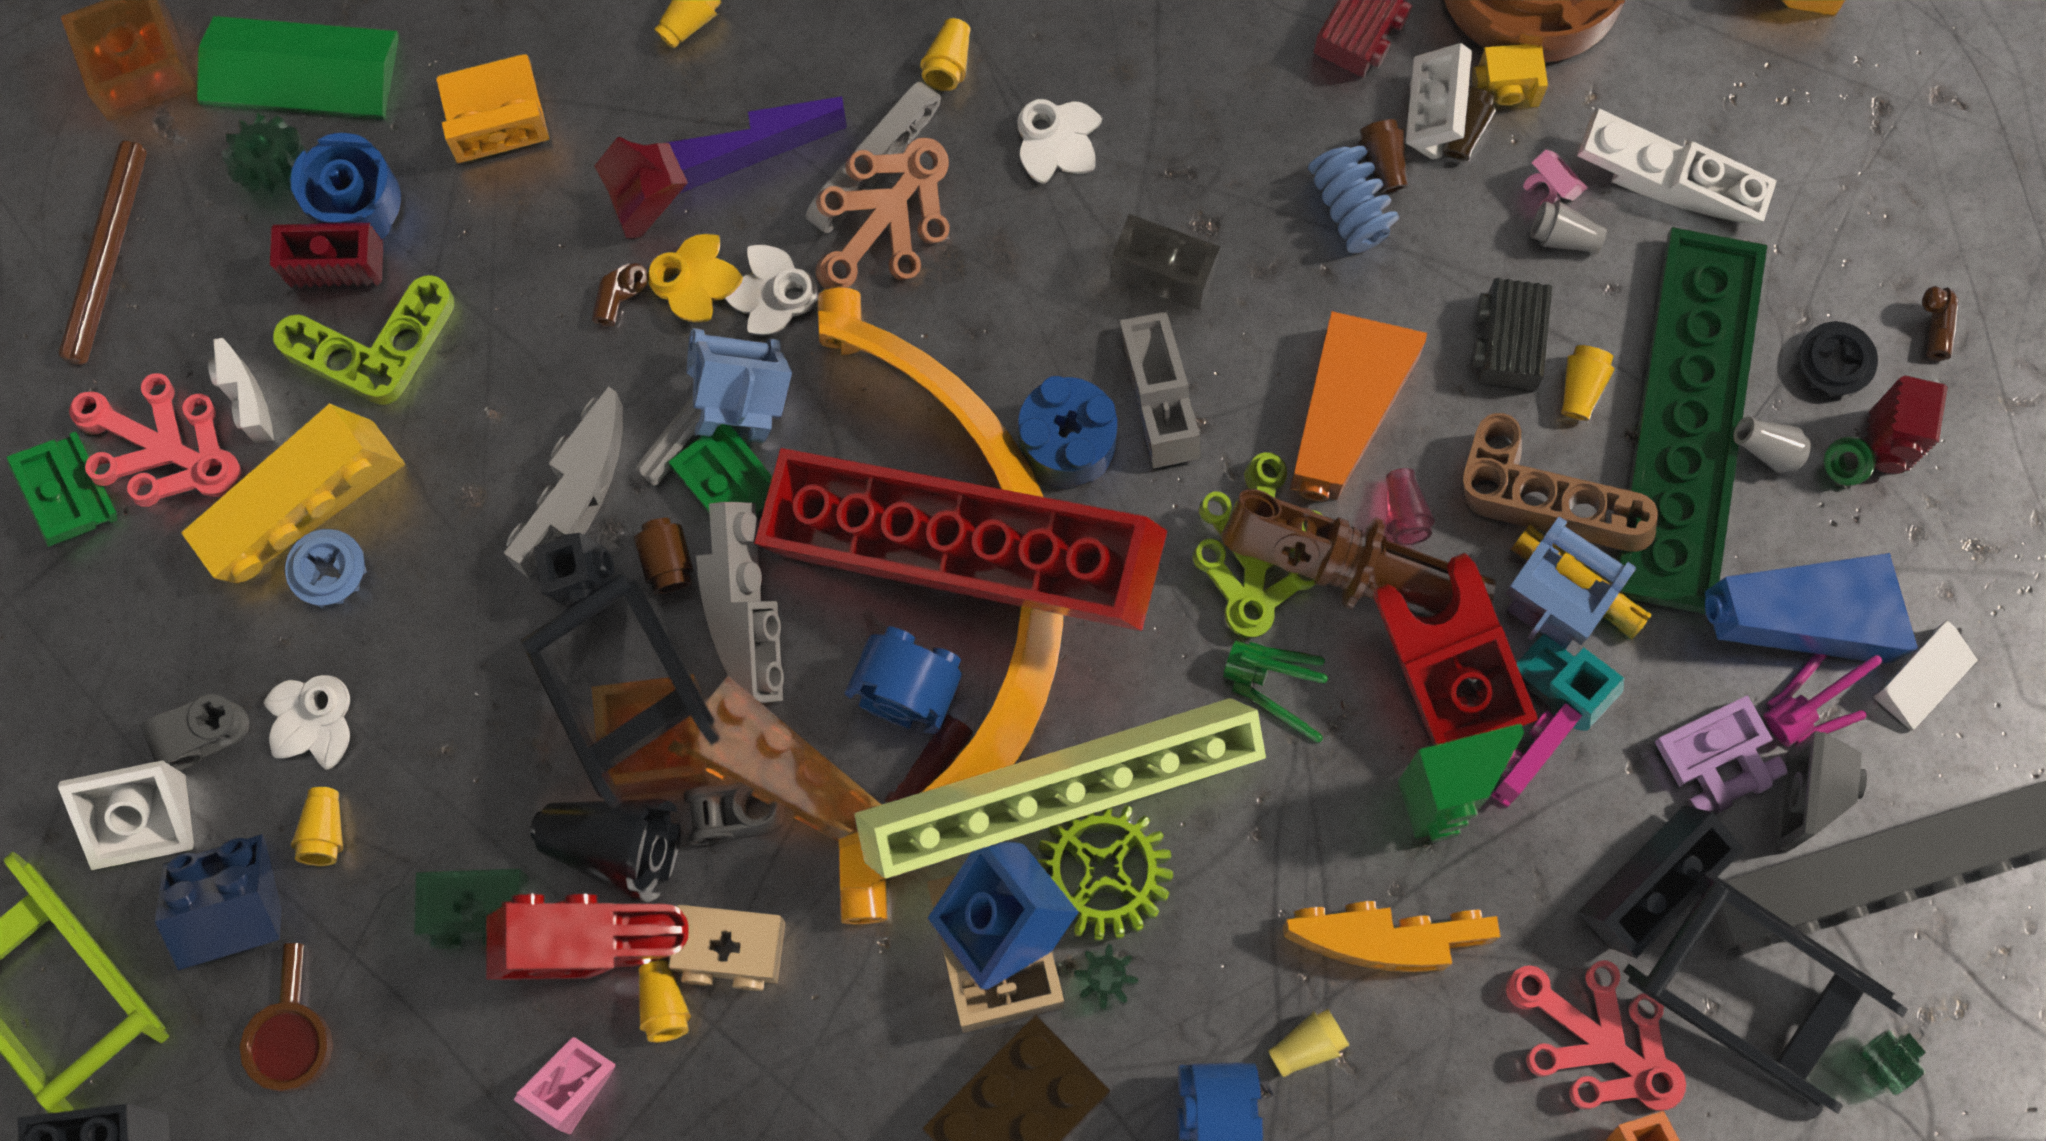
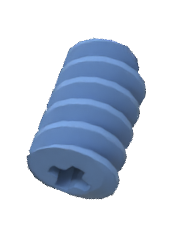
M1364 146L1353 148L1340 147L1329 150L1316 157L1308 165L1310 173L1315 174L1314 183L1316 187L1323 191V202L1331 207L1330 216L1335 223H1340L1338 225V233L1343 239H1347L1346 249L1349 253L1365 252L1385 241L1391 231L1389 227L1399 219L1396 211L1384 214L1381 212L1392 201L1388 195L1374 197V194L1383 186L1382 180L1377 178L1366 181V178L1375 170L1374 164L1372 162H1365L1358 165L1357 163L1367 154Z

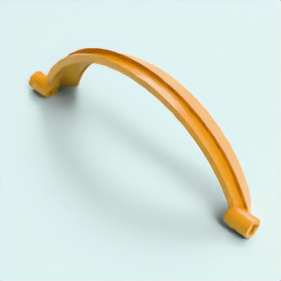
M830 288L818 294V331L821 345L841 349V355H850L863 350L904 372L928 390L957 418L978 445L993 470L1001 489L1044 497L1030 465L1011 434L988 405L958 376L926 352L888 331L862 321L861 295L855 289ZM1021 606L1017 640L1011 662L990 712L973 739L950 767L923 792L1016 763L1029 742L1047 702L1058 664L1063 615ZM858 832L840 838L841 922L856 925L887 921L886 879L864 862Z

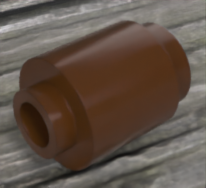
M666 517L643 523L641 525L642 531L634 536V541L645 583L651 584L653 593L657 595L676 592L692 585L690 574L694 571L682 525L677 523L671 524L670 518Z

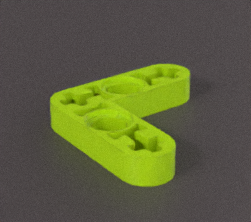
M427 275L415 279L404 293L371 349L302 315H289L283 318L275 327L273 339L277 349L290 362L372 403L379 405L390 404L403 394L450 317L454 308V297L446 283L439 277ZM436 291L440 302L437 305L429 303L425 308L420 300L423 295L431 297ZM421 315L427 323L426 326H423L421 322L417 320L420 318ZM405 329L415 330L418 333V341L413 348L400 351L393 347V340L400 331ZM304 333L309 341L317 346L315 354L310 347L302 343H296L293 346L288 340L292 334L300 336ZM337 349L349 350L352 353V359L346 368L334 371L327 367L328 357L333 351ZM365 366L368 372L379 377L386 373L391 383L388 386L379 384L375 389L372 381L361 373L363 367Z

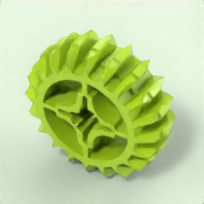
M1126 805L1122 809L1120 818L1112 816L1113 807L1102 810V816H1095L1092 813L1085 815L1082 821H1079L1078 818L1066 821L1069 827L1067 831L1058 824L1050 826L1049 833L1058 841L1057 844L1041 840L1038 845V850L1044 855L1051 857V859H1040L1037 861L1050 874L1053 881L1079 912L1075 917L1078 921L1074 930V934L1078 937L1085 933L1086 925L1089 923L1096 925L1094 930V939L1096 941L1103 940L1104 926L1112 925L1113 934L1117 940L1123 939L1124 926L1122 922L1128 920L1132 929L1139 932L1144 927L1142 919L1138 915L1140 911L1152 919H1155L1159 914L1158 908L1149 899L1152 898L1158 901H1167L1169 891L1157 885L1156 882L1172 881L1173 871L1157 867V865L1169 861L1172 856L1171 851L1167 849L1153 850L1155 846L1161 843L1164 835L1161 831H1155L1148 836L1143 834L1150 824V818L1146 815L1141 817L1135 825L1129 823L1133 810L1131 806ZM1098 832L1113 833L1121 836L1120 840L1117 839L1111 846L1104 849L1095 848L1087 842L1082 843L1078 840L1086 835ZM1134 846L1141 854L1146 869V882L1141 891L1132 885V879L1126 875L1122 867L1124 861L1128 858V853ZM1067 851L1076 858L1075 862L1080 865L1085 874L1078 889L1072 896L1065 888L1060 873L1061 862ZM1116 856L1112 874L1117 875V879L1111 880L1109 877L1104 876L1092 884L1095 867H1091L1090 862H1096L1098 865L1103 866L1108 861L1111 862ZM1101 893H1111L1120 900L1124 898L1129 902L1121 908L1105 911L1085 906L1087 902H1090Z

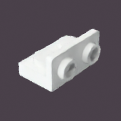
M1462 43L1414 57L1413 73L1410 82L1409 114L1406 124V143L1432 160L1442 157L1443 143L1464 138L1472 50Z

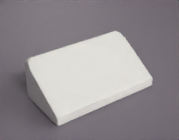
M1946 620L1930 634L1873 698L1912 732L1978 659L1957 629Z

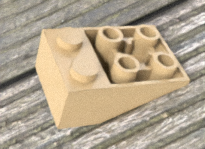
M956 875L927 881L933 909ZM940 936L963 1033L1064 1008V998L1052 952L990 989H980Z

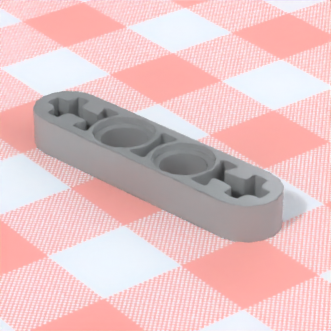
M923 82L915 83L854 152L868 150L874 155L901 154L934 116L941 102V96ZM857 157L854 162L856 170L861 174H866L868 171L867 161L862 157ZM844 163L814 197L807 209L806 219L824 233H830L851 211H844L835 217L822 215L816 206L818 194L830 186L840 187L844 191L870 190L883 174H874L866 180L856 181L847 174ZM828 193L825 197L826 206L831 210H837L839 207L838 197Z

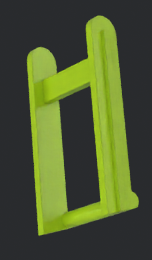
M12 851L3 860L29 894L0 917V960L50 919L128 1014V1017L53 1081L49 1079L0 1018V1054L48 1113L71 1111L74 1109L65 1097L141 1032L161 1044L170 1036L165 1031L166 1027L36 868Z

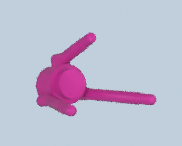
M1815 654L1781 693L1766 702L1770 709L1763 715L1767 727L1781 744L1789 747L1793 743L1797 745L1814 731L1829 734L1864 720L1866 712L1859 710L1814 727V723L1819 720L1816 709L1880 665L1882 658L1878 655L1873 656L1810 700L1803 695L1793 698V695L1828 656Z

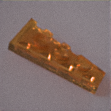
M729 676L706 701V705L716 721L713 724L721 740L711 745L693 719H691L667 748V750L682 758L687 753L706 763L707 767L705 770L723 780L730 776L753 789L752 796L767 804L776 801L794 811L795 819L838 842L840 838L858 832L854 813L882 805Z

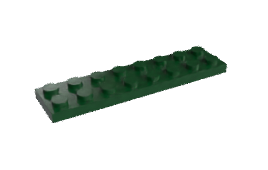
M1671 227L1667 234L1628 487L1629 491L1648 496L1655 503L1658 510L1655 538L1646 549L1637 552L1619 549L1617 561L1624 566L1629 562L1636 567L1620 591L1628 599L1706 614L1705 591L1720 581L1739 445L1734 441V431L1744 415L1768 247L1766 244ZM1631 517V521L1627 526L1636 528L1641 519Z

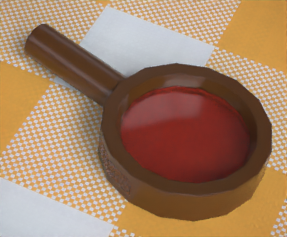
M299 943L283 944L279 1003L269 1005L253 1016L244 1028L239 1046L241 1064L249 1078L263 1088L284 1093L303 1090L317 1081L328 1067L333 1051L331 1030L324 1018L311 1008L300 1004L304 944Z

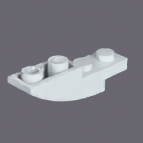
M1600 108L1591 115L1577 154L1578 157L1613 172V183L1638 194L1696 213L1756 225L1764 222L1777 180L1696 142L1692 141L1687 146L1681 147Z

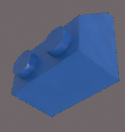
M1003 841L970 853L928 916V920L980 989H990L1051 953L1079 912L1023 843Z

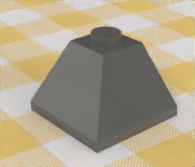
M1814 731L1786 752L1785 765L1787 775L1784 776L1776 851L1789 852L1828 826L1855 805L1858 799H1862L1867 784V772L1865 769H1861L1862 752L1826 733Z

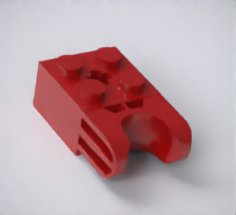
M1465 552L1452 557L1447 565L1452 585V594L1449 604L1437 615L1430 617L1416 616L1410 612L1402 594L1389 584L1376 588L1373 595L1433 746L1520 723L1524 726L1538 720L1475 562ZM1466 678L1476 680L1475 683L1470 684L1472 691L1466 695H1463L1457 689L1458 685H1460L1459 683Z
M594 894L565 896V901L544 904V895L512 896V901L503 902L502 907L486 917V980L593 978L614 967H641L646 963L658 961L661 958L669 957L681 951L687 943L689 936L688 921L679 908L669 904L597 903V895Z

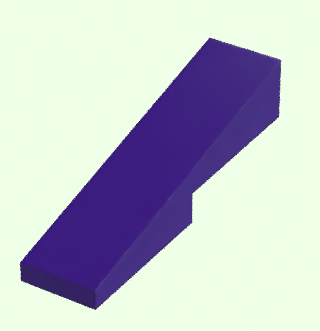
M842 96L748 111L750 129L666 142L670 144L688 182L679 194L847 128Z

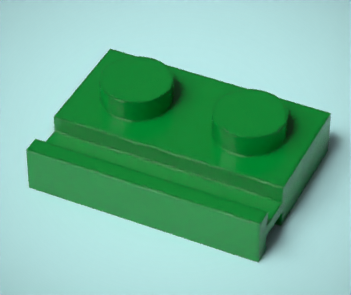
M721 424L715 429L712 436L700 437L668 461L671 469L709 515L710 503L741 502L755 503L757 520L762 517L773 476L730 425Z
M77 432L70 433L66 439L57 442L53 439L6 457L12 475L48 547L94 530L96 525L101 523L118 521L116 510L104 486L95 484L85 470V464L89 456Z

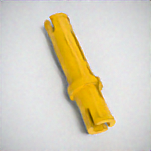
M1529 524L1510 550L1528 561L1545 536ZM1552 544L1553 548L1558 550V554L1562 556L1556 567L1558 573L1586 590L1593 585L1595 580L1606 582L1575 559L1574 556L1556 544ZM1619 592L1603 618L1632 640L1652 614Z

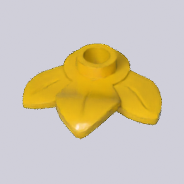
M699 234L692 236L683 242L676 253H663L656 257L650 265L648 282L651 289L658 297L668 300L673 313L683 320L695 323L711 320L713 314L712 300H721L730 296L743 281V277L738 269L732 264L716 258L720 249L719 235ZM679 274L675 280L667 282L671 276Z

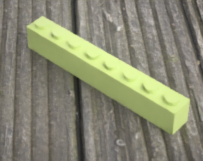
M1232 698L1225 699L854 813L864 862L886 879L1265 759L1266 754L1258 710Z

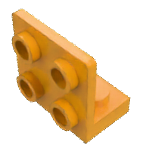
M526 54L437 77V84L446 121L441 123L445 139L457 163L550 140L531 63Z

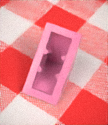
M573 1036L517 1092L514 1101L557 1130L571 1135L612 1074L616 1064Z

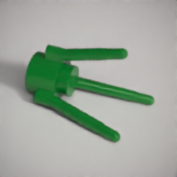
M1235 640L1223 673V678L1235 682L1232 692L1248 697L1300 733L1317 743L1323 740L1321 733L1253 688V684L1263 686L1269 670L1324 684L1328 681V676L1324 673L1277 661L1282 660L1321 666L1325 663L1324 657L1266 647L1251 641L1249 644Z

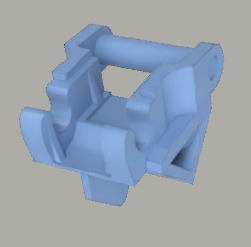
M693 328L691 330L688 342L686 374H689L694 379L693 408L701 409L700 419L695 427V435L710 437L713 435L716 427L726 424L751 428L748 431L747 437L749 442L764 443L772 430V418L780 419L782 417L792 375L784 353L781 352L779 340L768 339L766 343L705 335L703 329Z
M1559 516L1512 582L1505 595L1513 599L1507 611L1533 628L1528 639L1532 641L1538 632L1542 635L1546 634L1566 650L1572 640L1582 645L1588 639L1636 567L1629 562L1624 566L1565 526L1567 521ZM1552 544H1556L1613 583L1607 584L1603 580L1601 582L1595 580L1590 588L1587 590L1585 588L1582 589L1558 573L1556 567L1562 556L1558 554L1559 551L1553 548Z

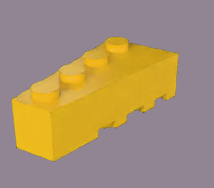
M329 403L184 529L181 534L213 578L239 584L256 576L269 561L406 464L374 421Z

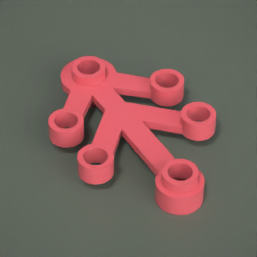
M150 374L141 383V392L152 406L158 432L115 412L108 400L98 392L80 393L70 405V417L81 432L88 435H97L107 430L143 448V450L114 458L106 452H98L91 455L86 461L85 470L95 484L107 486L114 483L120 477L170 463L185 469V471L157 480L148 473H139L133 476L128 482L127 491L133 501L139 506L149 507L156 504L161 498L197 489L206 496L222 497L240 480L241 468L237 459L230 452L220 449L213 422L216 417V409L210 398L204 394L189 396L182 406V411L188 422L195 426L199 453L182 445L172 403L175 390L170 380L163 374ZM155 386H165L162 393L158 395L150 394ZM96 404L94 411L82 414L86 407ZM197 406H207L203 414L198 416L192 415V411ZM110 464V468L106 473L95 474L96 469L100 465ZM222 466L219 474L215 476L206 475L211 468ZM152 485V489L148 494L137 495L138 489L141 486Z
M1601 960L1591 965L1586 972V983L1594 993L1599 1025L1551 990L1549 977L1540 968L1523 966L1509 976L1506 983V993L1509 1000L1516 1007L1525 1010L1539 1007L1587 1043L1560 1048L1543 1043L1533 1047L1527 1054L1526 1064L1534 1075L1546 1077L1559 1069L1613 1063L1631 1076L1600 1082L1591 1076H1584L1575 1080L1570 1087L1569 1096L1576 1107L1588 1110L1597 1107L1601 1102L1637 1098L1642 1105L1651 1110L1664 1111L1675 1107L1683 1099L1686 1091L1685 1076L1676 1063L1665 1058L1659 1027V1020L1663 1016L1664 1006L1645 993L1634 997L1628 1008L1631 1019L1638 1024L1643 1058L1626 1046L1615 990L1621 976L1618 967L1614 963ZM1597 968H1604L1610 973L1611 983L1609 986H1601L1596 982L1594 974ZM1525 977H1532L1538 982L1539 992L1537 995L1531 996L1523 991L1522 981ZM1641 1000H1647L1653 1005L1654 1015L1651 1019L1644 1018L1639 1014L1638 1003ZM1538 1051H1545L1550 1054L1552 1066L1548 1070L1540 1069L1536 1065L1535 1055ZM1655 1074H1661L1668 1080V1089L1665 1093H1659L1654 1090L1652 1078ZM1582 1083L1591 1085L1595 1090V1099L1591 1103L1584 1102L1578 1095V1089Z

